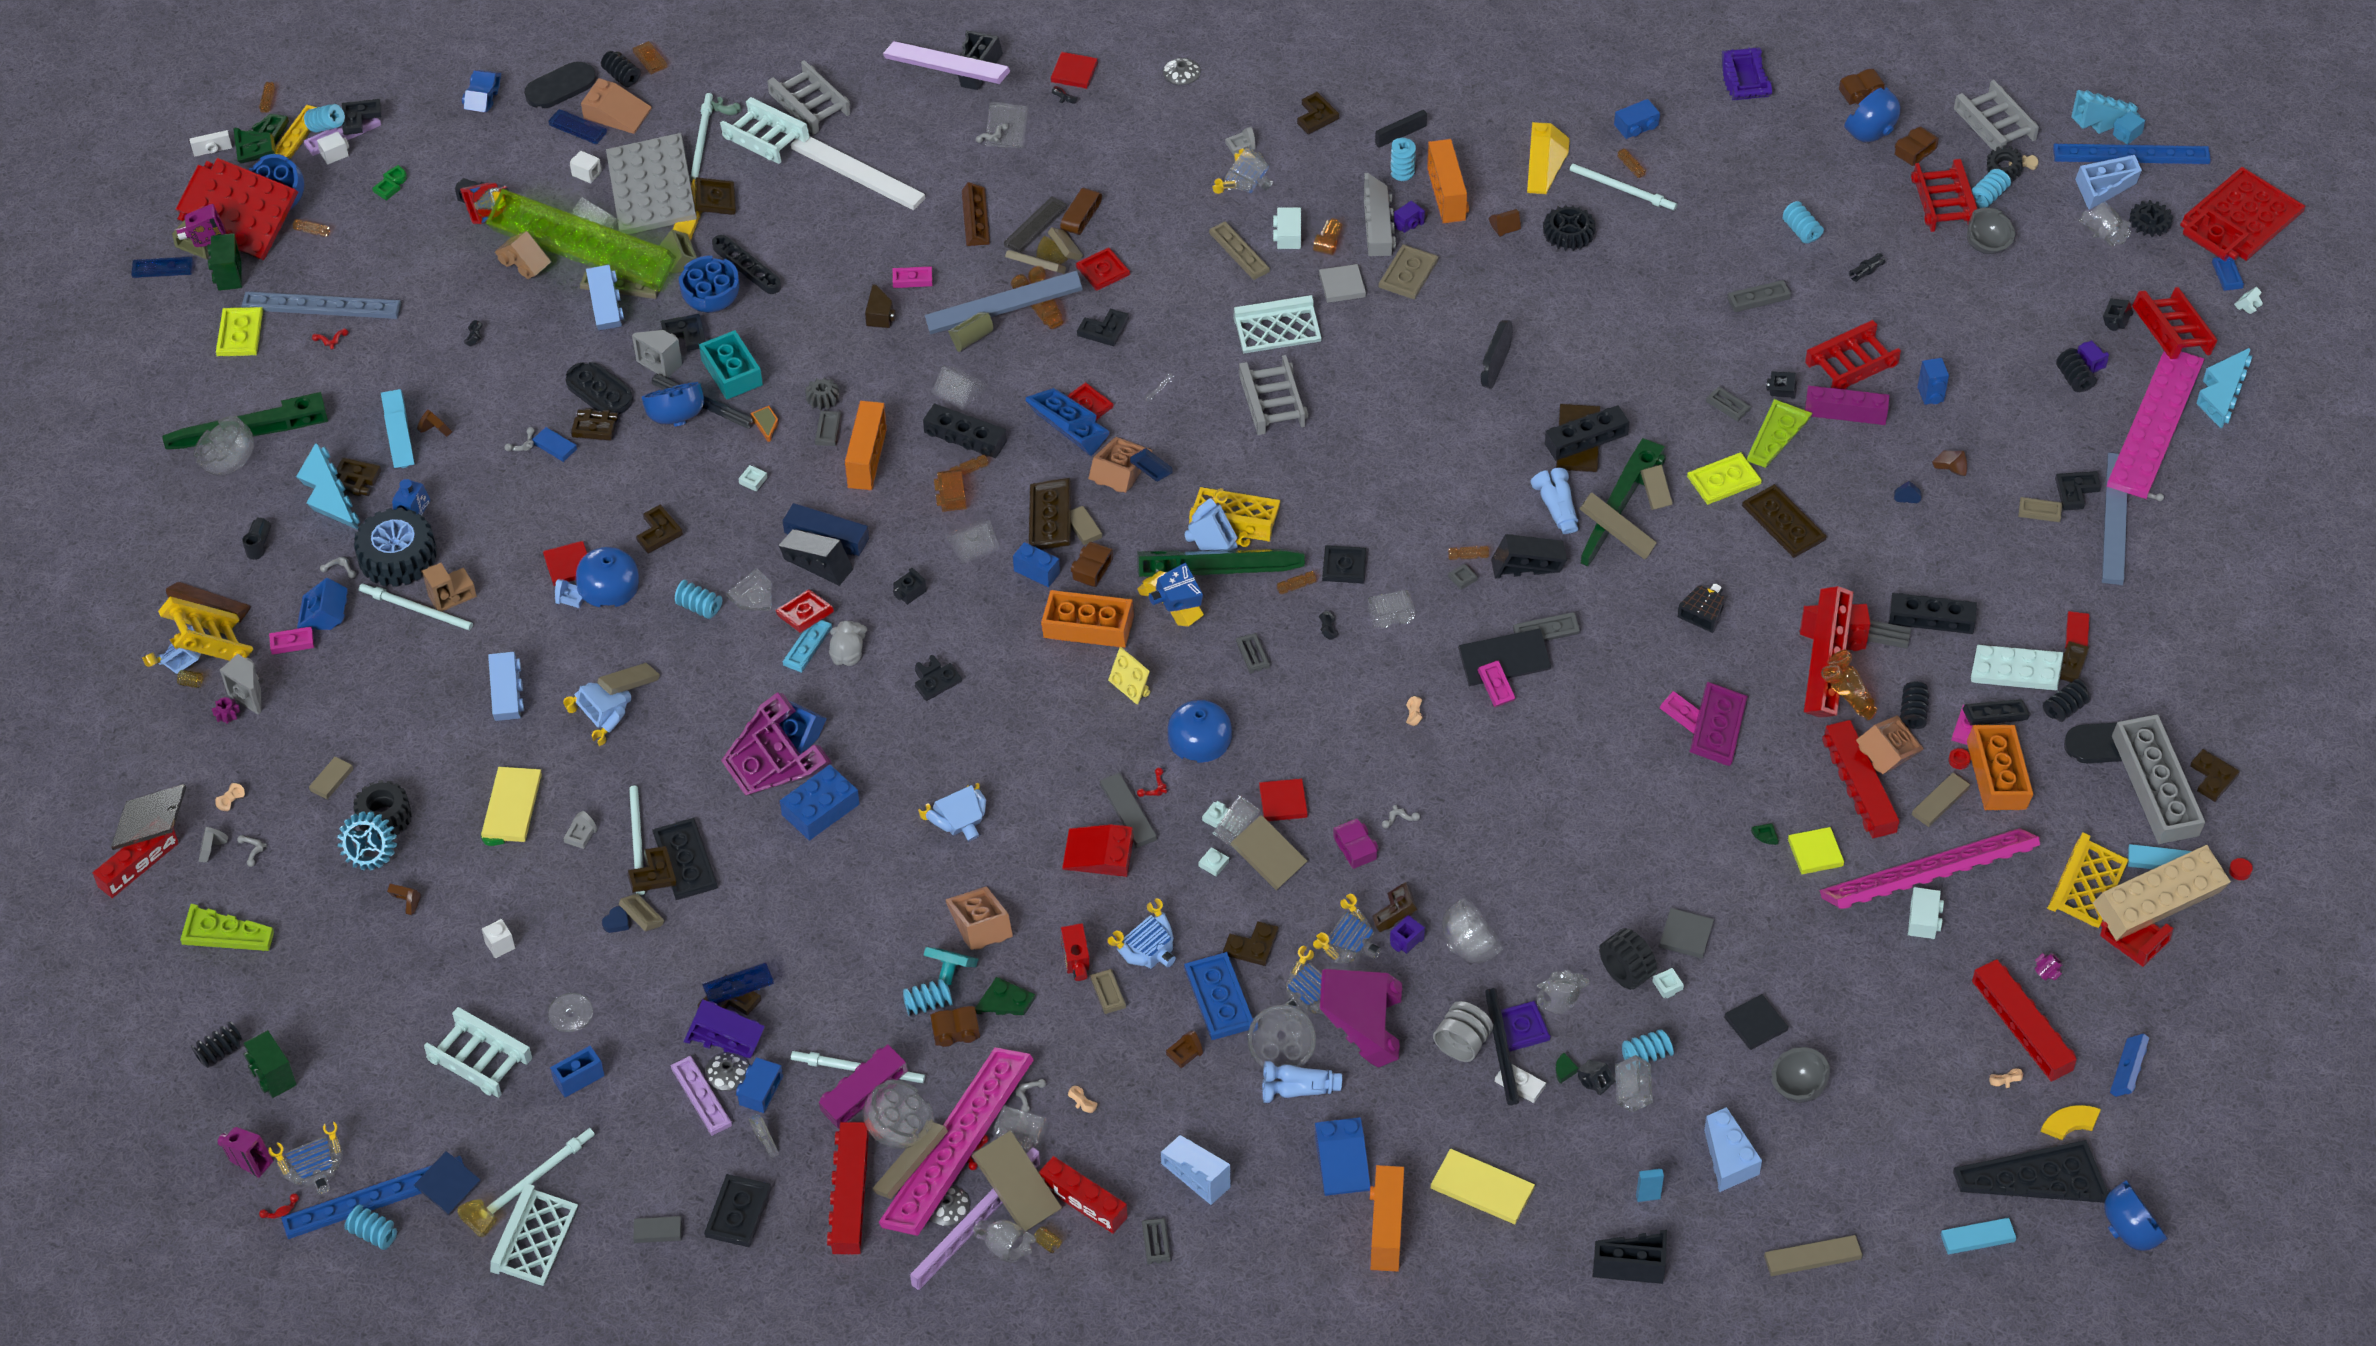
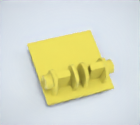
M1119 647L1108 681L1136 704H1139L1142 696L1147 697L1150 694L1149 687L1145 685L1150 671L1122 647Z

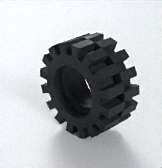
M2003 145V149L1996 147V151L1992 150L1991 154H1988V173L1993 169H2000L2008 174L2013 181L2016 180V176L2019 177L2021 175L2023 164L2021 153H2018V149L2015 148L2013 150L2012 146L2006 149V145ZM2002 161L2012 162V165L2008 167L1997 166Z

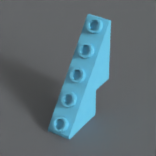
M2078 90L2071 117L2082 129L2092 126L2100 134L2114 128L2113 125L2116 119L2123 117L2129 111H2132L2139 117L2140 115L2137 112L2138 107L2131 102L2125 103L2120 99L2118 101L2114 100L2110 96L2104 97L2099 93L2093 94L2088 90Z
M2249 348L2206 368L2203 382L2208 387L2200 390L2196 404L2220 428H2223L2224 423H2229L2232 414L2229 409L2234 410L2237 401L2234 395L2239 396L2242 384L2239 382L2245 380L2247 370L2244 368H2249L2253 357L2249 355Z
M401 389L382 392L384 418L394 468H406L409 465H415L403 392Z
M315 444L296 476L304 485L314 489L307 504L314 511L358 530L360 520L356 513H352L350 509L353 505L349 497L343 493L345 490L343 483L340 479L337 480L335 476L338 472L333 463H330L328 460L330 454L325 446L320 448L318 444Z

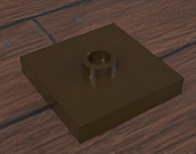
M696 177V211L735 214L736 205L733 181Z

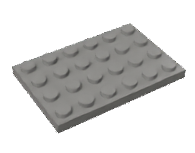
M681 133L606 149L620 235L670 226L677 222L697 220Z

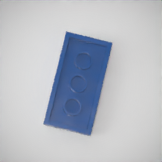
M1227 952L1184 964L1186 975L1211 1040L1255 1029V1023Z

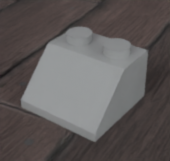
M664 330L638 332L632 335L636 361L666 378L682 366L679 340L674 334H669Z
M237 654L220 669L227 694L259 715L261 713V687L258 681L259 677L254 668L255 664L251 659Z

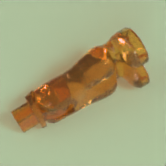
M1041 266L1032 268L1028 274L1031 284L1043 281L1046 277V272ZM1020 274L1012 279L1011 286L1013 289L1029 285V281L1025 275ZM1055 299L1030 305L1043 321V324L1048 325L1050 329H1055L1064 323L1061 318L1062 313Z
M1841 650L1829 658L1827 661L1829 666L1822 669L1821 676L1826 682L1831 683V687L1851 705L1859 716H1863L1867 721L1871 720L1877 711V708L1874 706L1875 701L1871 698L1872 695L1863 683L1857 670L1853 666H1849L1852 654L1848 650Z

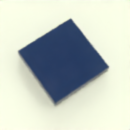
M445 1151L414 1186L447 1215H450L478 1186L481 1180Z

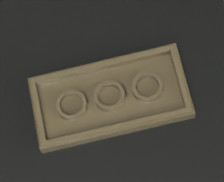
M1011 1130L972 1155L1022 1233H1025L1062 1208Z

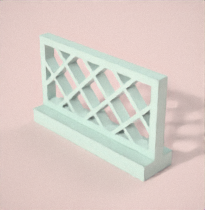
M1312 295L1234 307L1233 318L1237 326L1243 354L1321 341ZM1310 313L1311 318L1306 322L1299 318L1300 315ZM1286 316L1292 319L1288 325L1279 320ZM1268 319L1273 323L1267 328L1260 324L1262 320ZM1295 322L1304 326L1300 332L1292 328ZM1241 323H1250L1254 326L1250 331L1242 328ZM1276 324L1285 329L1281 335L1272 331ZM1256 328L1265 332L1261 338L1252 334ZM1308 328L1314 331L1316 336L1307 337L1303 333ZM1288 331L1296 335L1294 340L1284 338ZM1269 334L1277 340L1274 343H1268L1265 341V338ZM1249 337L1257 341L1255 346L1246 347L1245 342Z
M525 1183L492 1257L490 1272L496 1274L503 1272L544 1286L576 1213L578 1204L534 1190V1185ZM538 1198L546 1201L549 1207L537 1211L534 1203ZM561 1207L570 1209L569 1215L560 1219L555 1211ZM552 1212L555 1221L544 1225L540 1216ZM536 1218L540 1227L528 1231L526 1221ZM558 1225L561 1231L560 1235L550 1238L546 1229ZM543 1231L547 1240L535 1244L531 1235ZM527 1237L531 1246L519 1250L517 1246L518 1240ZM550 1245L553 1251L552 1254L542 1258L538 1249ZM534 1251L538 1260L526 1264L522 1255ZM519 1257L523 1265L516 1269L507 1266L509 1260ZM541 1264L544 1272L540 1278L532 1275L529 1269Z

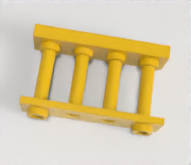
M171 596L158 611L161 617L176 622L181 635L173 643L175 647L229 661L237 654L246 658L254 650L252 646L238 643L232 628L239 621L237 614ZM186 624L192 625L194 631L189 630ZM203 628L208 629L211 635L205 634ZM220 633L225 634L227 640L222 639Z

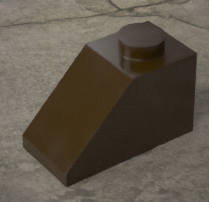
M872 284L865 311L866 326L890 328L891 321H895L896 310L893 309L892 300L877 285Z

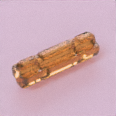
M265 82L259 105L261 113H268L270 111L275 91L273 82Z
M1623 148L1618 151V158L1623 161L1631 172H1634L1633 174L1637 178L1646 175V170L1627 149Z
M295 219L292 225L294 230H303L305 233L314 235L320 234L323 237H328L331 231L327 225L320 226L318 223Z
M985 455L976 457V460L973 458L959 464V467L957 465L949 469L950 475L953 479L961 477V474L966 475L978 470V467L988 466V459Z
M1477 546L1460 547V549L1453 547L1448 549L1449 560H1458V558L1477 559L1479 556L1480 558H1488L1489 548L1488 546H1479L1480 548H1477Z
M1309 571L1304 576L1301 574L1287 579V582L1277 583V590L1282 595L1288 593V590L1293 591L1304 587L1306 583L1310 585L1316 582V575L1313 571Z

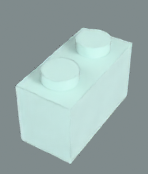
M1277 208V215H1273V227H1277V230H1273V241H1277V249H1301V208Z
M1913 888L1908 935L1935 939L1936 931H1941L1942 918H1938V914L1943 911L1944 900H1940V891Z

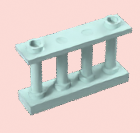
M752 97L746 101L748 113L736 123L731 125L725 121L720 122L722 135L725 139L737 143L778 164L781 163L779 151L794 138L806 142L810 138L806 123ZM751 119L759 120L747 132L741 130ZM766 125L773 127L761 138L754 136ZM779 132L787 134L775 145L768 143Z
M457 1007L452 1013L455 1027L437 1048L429 1043L424 1045L426 1057L432 1064H440L479 1086L485 1094L489 1096L493 1094L499 1098L502 1095L499 1081L516 1062H522L527 1065L532 1060L530 1047ZM467 1031L473 1035L455 1058L445 1053L462 1032ZM485 1041L491 1045L473 1068L462 1063L480 1042ZM503 1051L508 1054L509 1057L491 1078L480 1073L498 1052Z

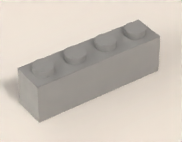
M1364 173V210L1368 256H1392V248L1396 247L1395 236H1391V234H1394V222H1390V220H1393V208H1389V206H1392V194H1388V188L1384 183L1369 173Z

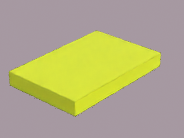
M262 307L223 308L216 347L217 356L257 355L263 316Z
M1741 452L1687 473L1688 479L1707 505L1761 484L1760 477Z

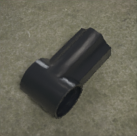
M257 517L256 520H253L249 532L242 538L246 556L252 560L261 558L265 552L264 544L271 529V523L264 518Z

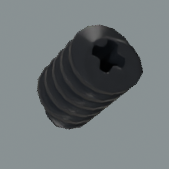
M608 51L601 59V67L624 87L632 86L641 76V70L623 56L621 52Z
M2069 348L2058 356L2056 365L2073 391L2084 392L2094 387L2097 378L2093 376V372L2089 370V366L2086 365L2081 355L2078 354L2077 349Z
M2075 679L2072 683H2069L2054 694V696L2043 702L2044 712L2050 718L2063 722L2066 720V717H2070L2072 713L2077 712L2084 704L2090 702L2087 687L2081 680Z
M1911 681L1903 687L1900 719L1908 728L1922 729L1927 724L1930 694L1927 691V684L1923 682Z
M231 1021L227 1023L228 1029L224 1026L220 1027V1034L217 1031H213L212 1038L209 1036L204 1037V1043L200 1040L196 1041L197 1049L190 1045L197 1059L206 1068H209L208 1060H212L215 1064L217 1063L216 1055L224 1059L225 1050L232 1054L233 1045L238 1049L241 1048L240 1041H243Z

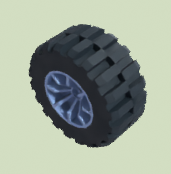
M389 508L385 512H376L375 516H369L365 520V524L362 523L354 537V549L360 570H362L365 577H370V581L374 583L380 582L382 586L392 584L393 587H399V584L402 583L405 585L411 584L410 581L414 579L418 581L422 578V571L434 565L437 556L436 543L430 523L421 514L418 513L416 515L415 511L409 509L405 511L404 508H397V510Z

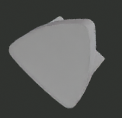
M1248 127L1242 133L1225 139V144L1233 155L1235 153L1239 154L1241 148L1245 149V151L1256 149L1252 127Z
M585 811L579 812L573 819L569 830L563 838L564 843L584 849L592 834L598 830L593 819Z
M206 827L202 838L199 862H208L211 846L227 843L228 836L219 830Z

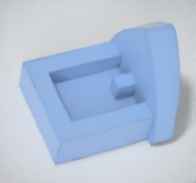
M557 579L555 603H563L580 608L584 600L579 595L577 586L570 584L566 580Z

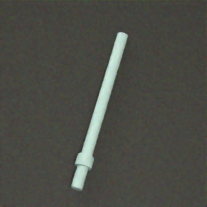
M711 93L705 95L704 103L701 106L702 117L690 176L691 181L699 175L709 116L713 110L711 105L713 95Z
M1572 164L1570 167L1572 172L1652 202V205L1663 206L1673 211L1677 207V203L1664 199L1662 195L1651 194L1576 164Z
M363 583L359 587V591L372 595L374 599L389 601L469 631L473 627L472 622L388 593L386 589L374 588Z
M631 786L629 790L634 867L638 869L643 868L638 787ZM645 891L636 892V894L643 895Z
M792 1051L791 1060L806 1062L808 1065L815 1067L823 1065L855 1071L857 1066L861 1064L820 1056V1053L815 1052L807 1054ZM907 1072L899 1079L924 1084L925 1075Z
M588 1128L577 1138L573 1137L563 1149L480 1212L481 1216L486 1220L521 1193L525 1183H534L571 1153L575 1154L582 1148L581 1145L595 1135L594 1132Z

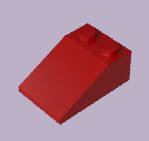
M1852 604L1846 650L1859 651L1866 649L1870 629L1867 604ZM1818 605L1803 606L1799 630L1800 635L1814 639Z
M1110 824L1069 828L1062 870L1127 877L1134 840L1133 827Z

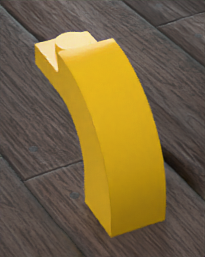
M1158 571L1152 577L1143 580V584L1137 588L1141 596H1149V593L1156 591L1157 579L1166 573ZM1199 606L1170 612L1178 626H1190L1204 615Z

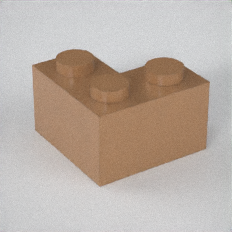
M527 231L511 237L495 251L498 260L503 265L508 267L515 264L518 267L519 273L527 279L536 276L551 262Z
M439 563L422 571L428 596L438 611H445L477 597L474 584L464 568L448 574L442 563Z

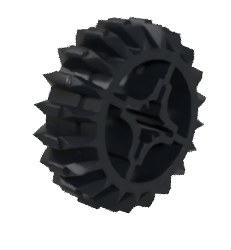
M1565 205L1563 208L1557 206L1556 210L1551 209V212L1546 215L1543 222V233L1546 241H1550L1551 246L1556 245L1557 249L1564 247L1565 251L1568 248L1574 251L1575 247L1581 250L1583 246L1587 247L1589 242H1592L1596 231V224L1592 214H1589L1588 210L1582 211L1581 206L1575 208L1574 205L1572 207Z

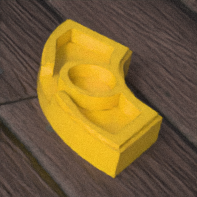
M2083 1105L2065 1107L2053 1113L2044 1122L2040 1132L2063 1140L2068 1133L2074 1130L2084 1129L2092 1131L2101 1109Z

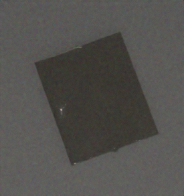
M182 784L126 801L111 845L112 850L172 833L186 791V785Z

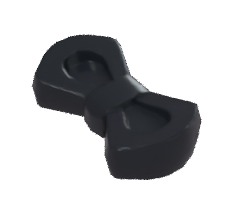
M1054 86L1052 89V94L1061 98L1060 103H1063L1064 100L1073 104L1077 102V96L1065 93L1062 88Z
M474 320L468 326L470 334L464 341L466 345L473 346L478 339H481L479 332L483 324L480 321Z
M1325 611L1319 615L1322 622L1320 630L1324 637L1332 640L1338 636L1332 625L1335 617L1332 613Z

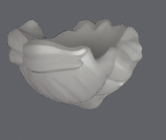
M842 621L837 627L831 629L830 633L833 636L830 640L829 654L835 665L853 666L861 659L862 639L865 638L866 626L858 622Z

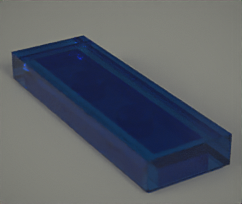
M560 109L548 120L549 126L596 145L607 133L605 127Z
M192 257L133 260L131 275L132 278L191 275L193 259Z
M765 962L702 984L708 1001L719 1003L772 985L774 981Z

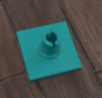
M926 947L924 956L943 962L939 979H942L948 985L952 984L956 966L976 967L978 963L977 958L940 948Z

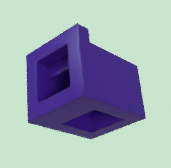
M1411 200L1394 212V225L1399 231L1404 233L1414 229L1418 224L1422 226L1424 224L1425 211Z
M2092 340L2078 346V354L2081 355L2086 365L2089 366L2090 371L2094 373L2106 368L2109 354L2107 352L2103 353L2101 348L2097 347Z
M1408 915L1390 931V944L1392 948L1397 952L1402 950L1407 954L1419 942L1424 940L1425 927Z

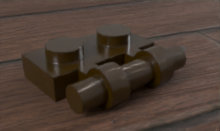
M592 408L578 409L577 417H575L571 436L573 438L612 441L616 426L615 421H618V413L611 412V410L593 411Z
M342 457L336 468L338 474L335 476L343 483L344 491L352 492L356 496H369L371 489L366 488L365 485L374 486L381 473V467ZM348 481L356 482V484H349Z

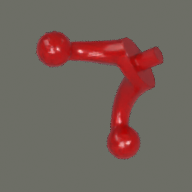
M343 328L338 331L332 340H328L321 334H313L312 340L318 341L321 339L324 345L330 346V350H332L334 345L338 344L340 335L347 336L348 330Z
M1158 767L1155 770L1158 788L1151 791L1139 789L1137 791L1139 797L1144 795L1160 796L1163 793H1167L1166 784L1161 780L1162 768Z
M983 1136L974 1151L979 1150L988 1142V1136ZM970 1156L967 1161L969 1169L976 1170L978 1165Z
M291 1194L289 1205L278 1208L274 1213H268L267 1210L262 1209L259 1212V1216L261 1218L275 1219L287 1215L299 1200L298 1194Z

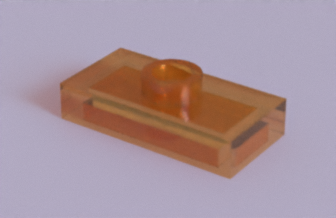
M650 41L633 48V53L651 75L667 68L666 61Z

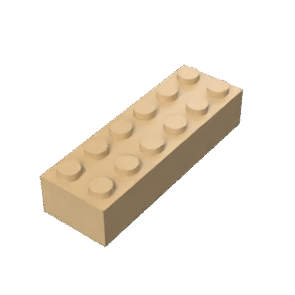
M2205 845L2104 891L2093 904L2104 922L2108 923V928L2117 941L2220 893L2231 881L2208 845Z

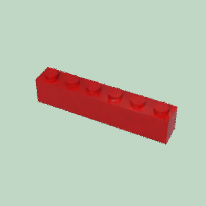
M1839 586L1820 589L1804 713L1816 717L1837 716L1853 600V591Z
M1847 720L1827 725L1825 734L1822 736L1823 744L1831 752L1832 763L1837 764L1839 777L1847 785V794L1855 802L1856 813L1858 815L1861 814L1865 831L1870 833L1872 839L1897 833L1899 819L1868 755H1865L1859 748V744L1856 741L1859 737L1851 721Z
M1998 959L1975 969L1972 979L1973 984L2048 1079L2052 1082L2074 1071L2077 1060L2075 1053L2064 1044L2061 1035L2053 1030L2049 1025L2048 1019L2037 1010L2034 1001L2025 995L2021 985L2010 976L2008 969L2004 965L2002 966Z
M840 1122L839 1131H835V1145H838V1151H834L833 1164L837 1165L836 1171H832V1185H835V1191L830 1193V1205H834L833 1211H829V1225H832V1232H827V1246H831L832 1254H861L869 1144L868 1122Z

